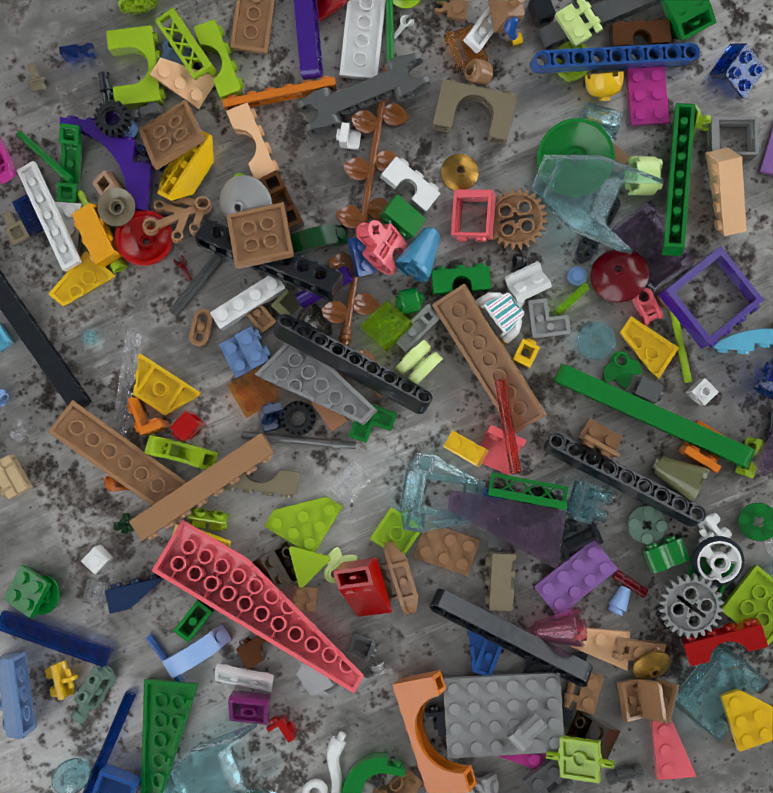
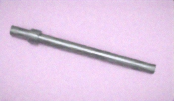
M242 431L241 438L252 439L260 433ZM263 433L267 440L272 442L332 447L335 450H340L341 448L356 450V442L341 441L340 438H333L331 440Z

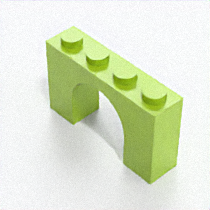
M152 25L106 31L108 50L113 56L138 54L148 60L147 74L140 82L113 87L114 100L116 102L117 100L120 101L128 110L140 109V107L146 106L149 102H156L164 106V99H166L165 88H162V83L149 75L162 56L157 47V44H160L158 32H155Z

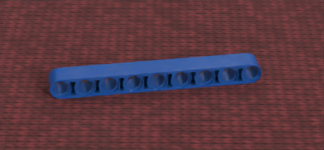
M695 43L541 50L531 59L530 69L534 73L541 74L687 66L699 57L700 48ZM686 51L689 52L691 58L686 55ZM667 52L671 53L673 58H670ZM649 53L653 54L654 59L649 57ZM630 54L636 57V61L631 58ZM612 55L617 57L618 62L612 59ZM593 56L598 57L599 62H596ZM574 57H578L581 60V64L577 63ZM556 58L561 59L563 64H558ZM537 59H541L544 65H539Z

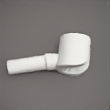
M409 15L401 17V25L394 33L395 40L406 27L414 25V19H411L406 24V19Z

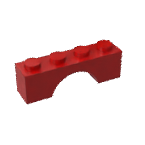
M747 618L737 624L728 623L718 629L711 628L712 632L706 629L704 630L705 636L698 633L697 638H695L691 633L689 638H686V636L681 638L690 667L710 662L711 653L714 648L724 642H737L743 645L749 652L769 647L763 626L758 618Z

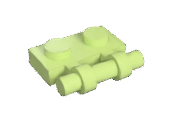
M585 0L576 1L579 5L578 9H575L571 3L555 13L554 16L574 48L592 37L589 31L592 28L596 33L603 30L599 17H595L591 10L592 6ZM583 14H585L586 18H587L588 21H589V22L586 23V24L583 22L582 18L580 17V16L583 15Z

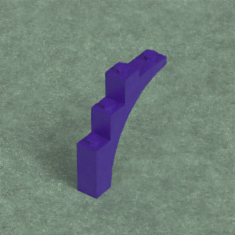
M114 112L107 115L106 122L108 125L113 126L120 121V117ZM68 115L67 118L60 117V123L80 125L81 134L93 138L112 153L124 176L126 190L135 201V212L141 210L151 211L155 168L148 161L139 160L137 163L139 144L133 140L134 138L129 136H122L121 138V135H118L119 138L114 136L111 138L104 135L95 124V118L87 117L84 120L72 115Z

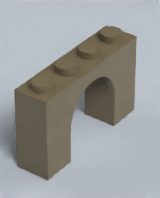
M451 78L443 79L432 129L450 133L457 108L467 101H479L486 105L491 113L492 120L487 141L506 145L517 95H513L510 91H495L492 87H476L473 83H458L457 80Z

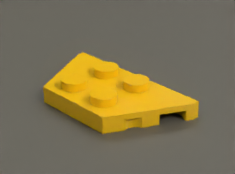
M138 354V367L135 373L136 383L133 390L134 396L165 416L201 396V392L143 354Z

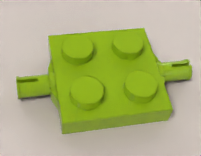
M561 736L558 752H546V759L558 760L560 778L599 784L601 782L602 767L614 769V760L602 759L601 741Z

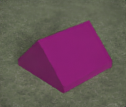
M233 690L228 699L229 721L268 725L271 694Z

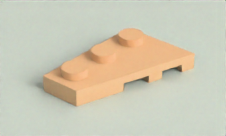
M571 626L570 646L628 671V660H616L612 658V653L616 649V637L630 638V631Z

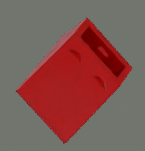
M377 557L342 562L333 571L338 590L357 617L393 612Z

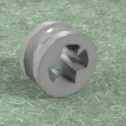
M384 661L376 662L368 667V670L372 672L370 674L371 677L379 676L387 671V668L383 667Z

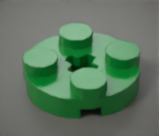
M751 503L745 506L738 517L741 532L747 538L754 541H766L772 538L773 508L764 503ZM755 517L764 519L762 527L753 525Z

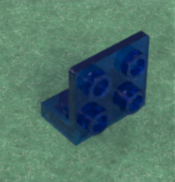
M734 43L728 46L709 75L713 79H727L741 98H746L766 68L747 43Z

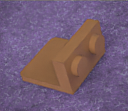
M637 677L617 682L624 722H631L641 718L661 723L666 722L663 689L659 682Z

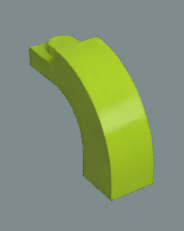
M149 435L144 452L151 456L182 462L205 470L215 464L218 452L200 446L155 435Z

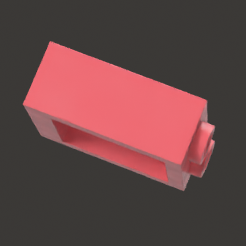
M454 190L451 236L457 239L456 241L468 242V239H475L476 242H487V240H493L496 194L493 190ZM463 202H488L486 232H461Z

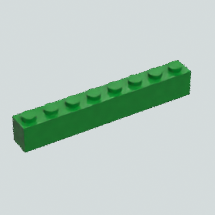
M676 103L673 112L662 255L682 257L685 249L696 104Z

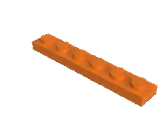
M323 76L316 81L304 80L301 84L293 85L290 83L276 89L269 87L262 92L250 91L242 96L230 95L222 101L226 111L248 103L249 108L307 97L310 93L327 87L331 89V92L337 91L335 77Z

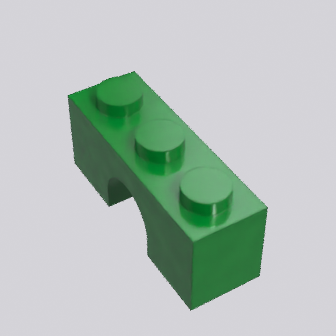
M484 263L473 264V267L465 268V265H456L454 269H446L444 266L436 267L431 272L433 296L447 295L452 292V284L457 279L466 280L470 285L471 293L491 290L489 266H484Z

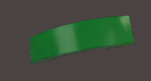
M60 123V166L72 175L74 180L72 183H68L60 176V182H57L56 201L77 203V192L80 188L82 170L80 125Z

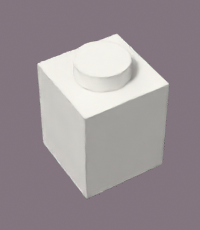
M100 544L93 547L81 562L94 574H97L114 557Z

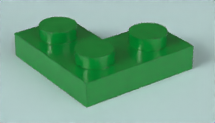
M371 404L377 412L364 425L354 421L348 437L367 443L373 425L391 431L397 413Z

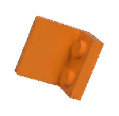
M128 398L127 408L129 413L134 416L135 422L133 424L137 433L149 436L169 429L170 424L167 420H162V418L148 420L139 398Z
M700 420L696 421L697 424L721 434L720 432L713 429ZM683 442L678 450L680 454L696 464L709 468L710 472L718 473L721 468L717 464L720 457L692 444Z

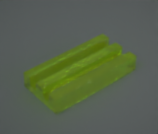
M586 282L582 284L554 311L558 315L564 313L590 289V286Z

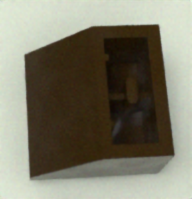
M287 541L252 561L280 591L297 581L289 552L290 546Z
M578 710L566 736L601 741L602 759H608L620 730L589 713Z

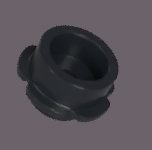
M522 252L513 255V269L520 270L527 266V257Z

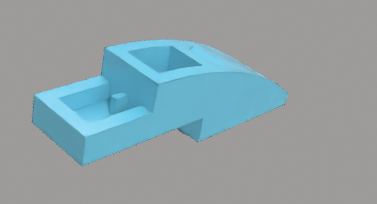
M773 328L752 329L735 333L719 340L713 348L717 349V352L729 353V349L737 350V354H749V351H754L755 343H758V347L770 348V345L773 344Z

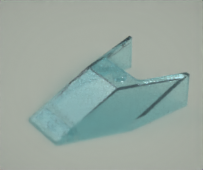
M544 155L530 192L532 194L536 193V198H541V203L545 204L569 230L617 251L632 254L633 250L607 225L608 216L620 188L625 183L663 184L664 180L601 155Z
M253 723L193 747L173 763L164 793H277L249 788L246 785L233 751V746L255 729L257 724Z

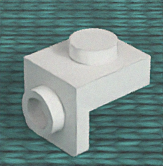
M342 122L341 129H337L336 135L340 148L359 150L361 132L350 129L349 123Z

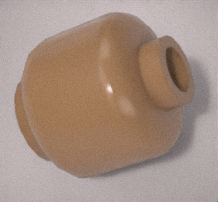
M478 58L472 59L464 70L467 81L479 86L487 85L493 77L491 63Z

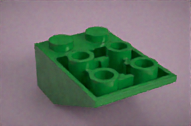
M661 0L666 19L670 20V32L673 39L684 41L717 23L709 0Z

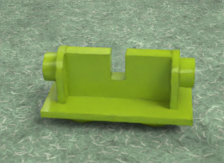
M746 436L744 445L754 449L755 453L748 469L737 465L735 473L753 479L765 442L761 439Z
M192 508V513L187 517L189 519L188 523L196 528L206 529L207 523H210V530L223 532V530H227V520L230 513H224L220 510L209 511L203 508Z

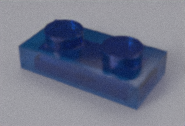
M28 194L12 201L29 236L32 237L44 231Z

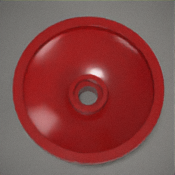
M136 211L133 218L127 224L116 229V248L120 255L131 264L137 266L155 265L165 259L172 249L173 241L171 234L173 231L170 225L159 229L158 233L153 236L144 233L142 226L144 220L153 218L158 221L164 218L153 211ZM144 241H149L148 245H143Z

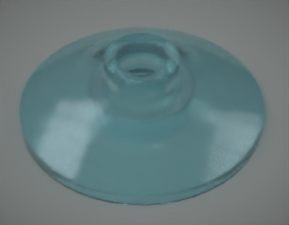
M72 758L62 762L52 775L51 783L57 793H77L81 791L91 778V768L85 760L80 758Z

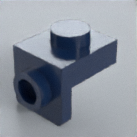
M270 402L261 408L258 417L264 432L277 430L282 427L279 415L283 409L280 402L275 404Z

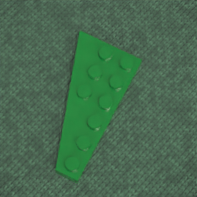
M152 678L144 679L141 793H164L199 683Z

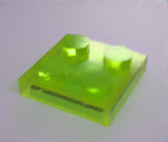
M385 300L360 328L387 352L414 324L391 303Z

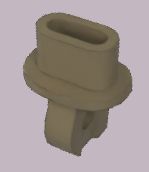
M36 63L27 64L32 80L26 81V83L30 85L31 91L37 92L47 89L44 82L47 79L46 77L40 78Z

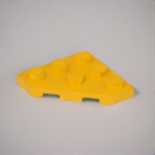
M738 688L719 694L736 748L739 752L773 741V706Z

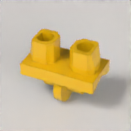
M67 660L53 664L45 670L46 678H53L54 685L50 687L51 697H58V700H63L75 694L73 680L79 677L78 674H71Z

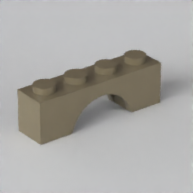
M281 469L268 482L255 481L245 473L240 476L241 480L233 486L228 484L224 487V490L235 491V488H241L244 493L254 494L256 490L262 491V495L273 496V493H280L283 498H292L293 495L298 493L300 472Z

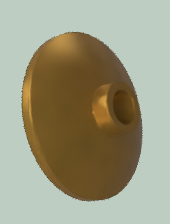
M466 154L449 156L441 167V178L444 184L451 190L470 189L476 183L479 174L476 162ZM462 168L464 172L460 174L457 172V169Z
M652 651L640 656L634 662L632 670L637 678L650 680L664 674L668 670L671 661L665 652Z

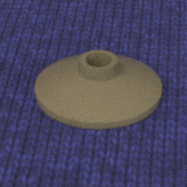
M117 187L106 190L98 201L99 216L106 224L119 227L127 224L135 213V201L128 191ZM118 205L122 207L120 211H117Z

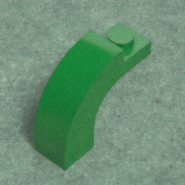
M388 752L366 754L355 761L349 768L344 778L342 793H362L367 779L375 774L383 773L404 777L405 763H402L399 759L387 760Z

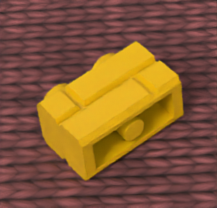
M453 430L443 446L477 467L482 465L489 450Z

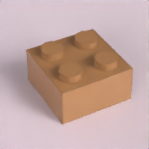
M295 584L292 603L300 611L315 613L319 587L305 585L303 588H300L298 584Z

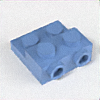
M252 326L219 344L236 379L263 366L271 356L268 347H263L260 341L263 338L259 330H254Z

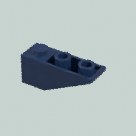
M153 574L149 575L147 580L141 581V578L129 580V584L122 585V582L111 584L110 588L105 590L109 613L132 608L158 586L164 578Z

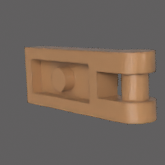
M616 637V649L612 653V658L616 660H637L648 652H665L666 644L660 641Z

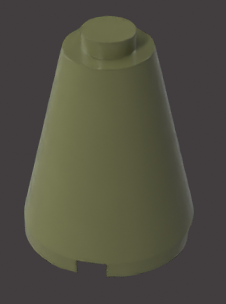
M664 456L661 459L657 458L652 467L655 469V475L681 496L692 502L696 499L704 480L710 472V469L707 467Z

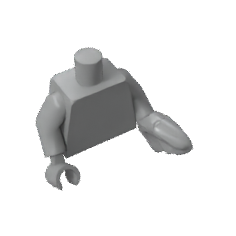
M300 661V669L297 672L300 682L297 684V688L301 693L307 691L310 696L318 694L320 697H333L347 690ZM363 677L356 690H360L368 685L369 679Z

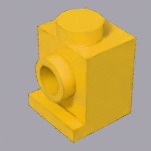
M526 338V340L522 339L512 357L514 363L529 369L540 349L536 345L537 342ZM524 349L528 351V356H523L522 351Z

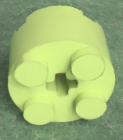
M631 156L628 159L627 163H630L629 168H625L624 172L625 189L630 191L627 193L628 195L652 196L657 190L662 189L663 180L660 178V170L663 165L662 159H657L655 156Z

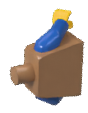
M488 0L494 33H506L512 40L513 46L523 44L521 32L517 33L516 29L525 14L523 7L525 0Z

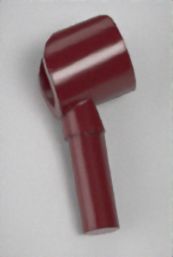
M181 255L183 259L181 263H178L174 258L175 265L181 268L187 281H192L186 267L187 260L184 256Z

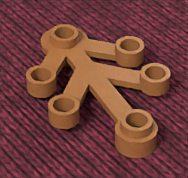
M200 196L196 200L187 197L179 198V201H171L172 205L166 204L162 200H157L153 204L154 211L156 213H163L165 211L172 213V215L158 221L153 218L144 220L142 224L143 231L146 235L153 236L158 233L159 229L178 221L175 231L171 234V238L174 243H181L188 217L195 214L193 223L189 225V233L194 236L197 231H193L192 228L199 230L203 216L212 210L211 201L205 196ZM181 204H184V205H187V206H190V207H189V208H186V209H183V208L176 207V206H180Z

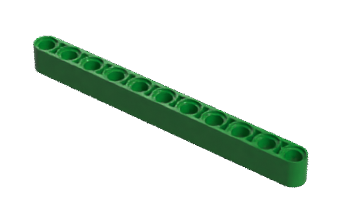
M561 364L553 382L742 468L748 469L755 450L568 365Z

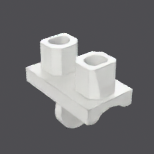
M717 513L707 515L704 521L697 524L700 528L699 533L702 535L699 539L700 543L713 536L728 538L732 536L728 528H718L717 524L720 522V517ZM717 543L711 545L710 547L714 546L715 549H718L723 546L727 547L728 545Z

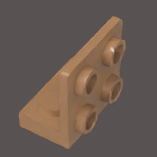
M588 418L577 437L582 440L581 444L590 449L596 448L598 450L597 453L607 458L619 457L620 453L616 452V449L623 437L593 419Z

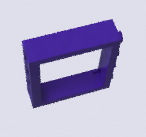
M721 246L708 254L658 294L701 349L710 346V348L715 346L719 342L718 338L720 336L724 337L732 332V326L735 324L738 326L747 319L745 316L748 313L751 315L760 308L759 304L764 301ZM716 261L749 304L709 336L675 292L712 262Z

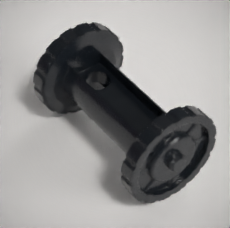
M592 520L587 522L589 528L563 541L558 536L554 538L558 551L565 561L570 560L568 553L593 541H596L599 545L603 544L601 534ZM590 533L592 537L587 539L585 534Z

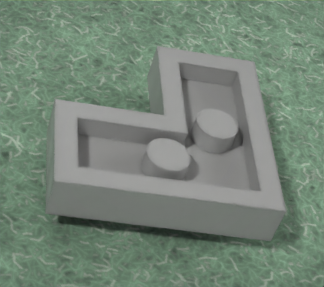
M547 298L527 301L532 339L571 334L569 315L550 317Z

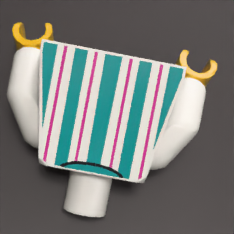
M488 292L476 299L477 304L499 339L502 337V344H509L520 332L521 318L524 315L521 307L525 305V300L517 303L510 293L501 294L500 292Z

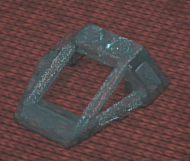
M416 452L405 475L400 505L403 530L423 533L429 530L479 521L485 483L456 468L454 465L445 462L436 455ZM436 466L454 475L433 472V468ZM426 479L464 485L459 512L421 506ZM426 515L450 518L425 522Z

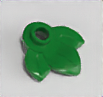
M617 351L611 356V362L605 366L604 380L605 382H611L615 379L621 387L628 388L632 381V375L642 374L641 365L637 360L631 359L625 351ZM618 357H621L623 359L622 364H619L617 362Z

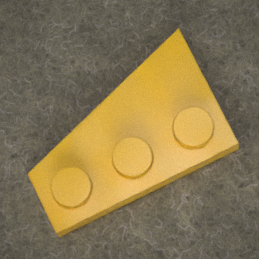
M85 251L80 257L82 263L68 270L48 294L65 307L117 276L108 268L95 265L89 257L90 253Z
M632 316L628 318L619 332L655 379L659 380L679 347Z

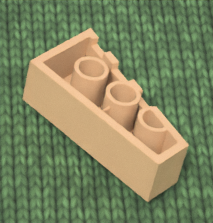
M728 147L706 152L716 219L714 220L716 231L720 232L723 236L747 231L742 156Z

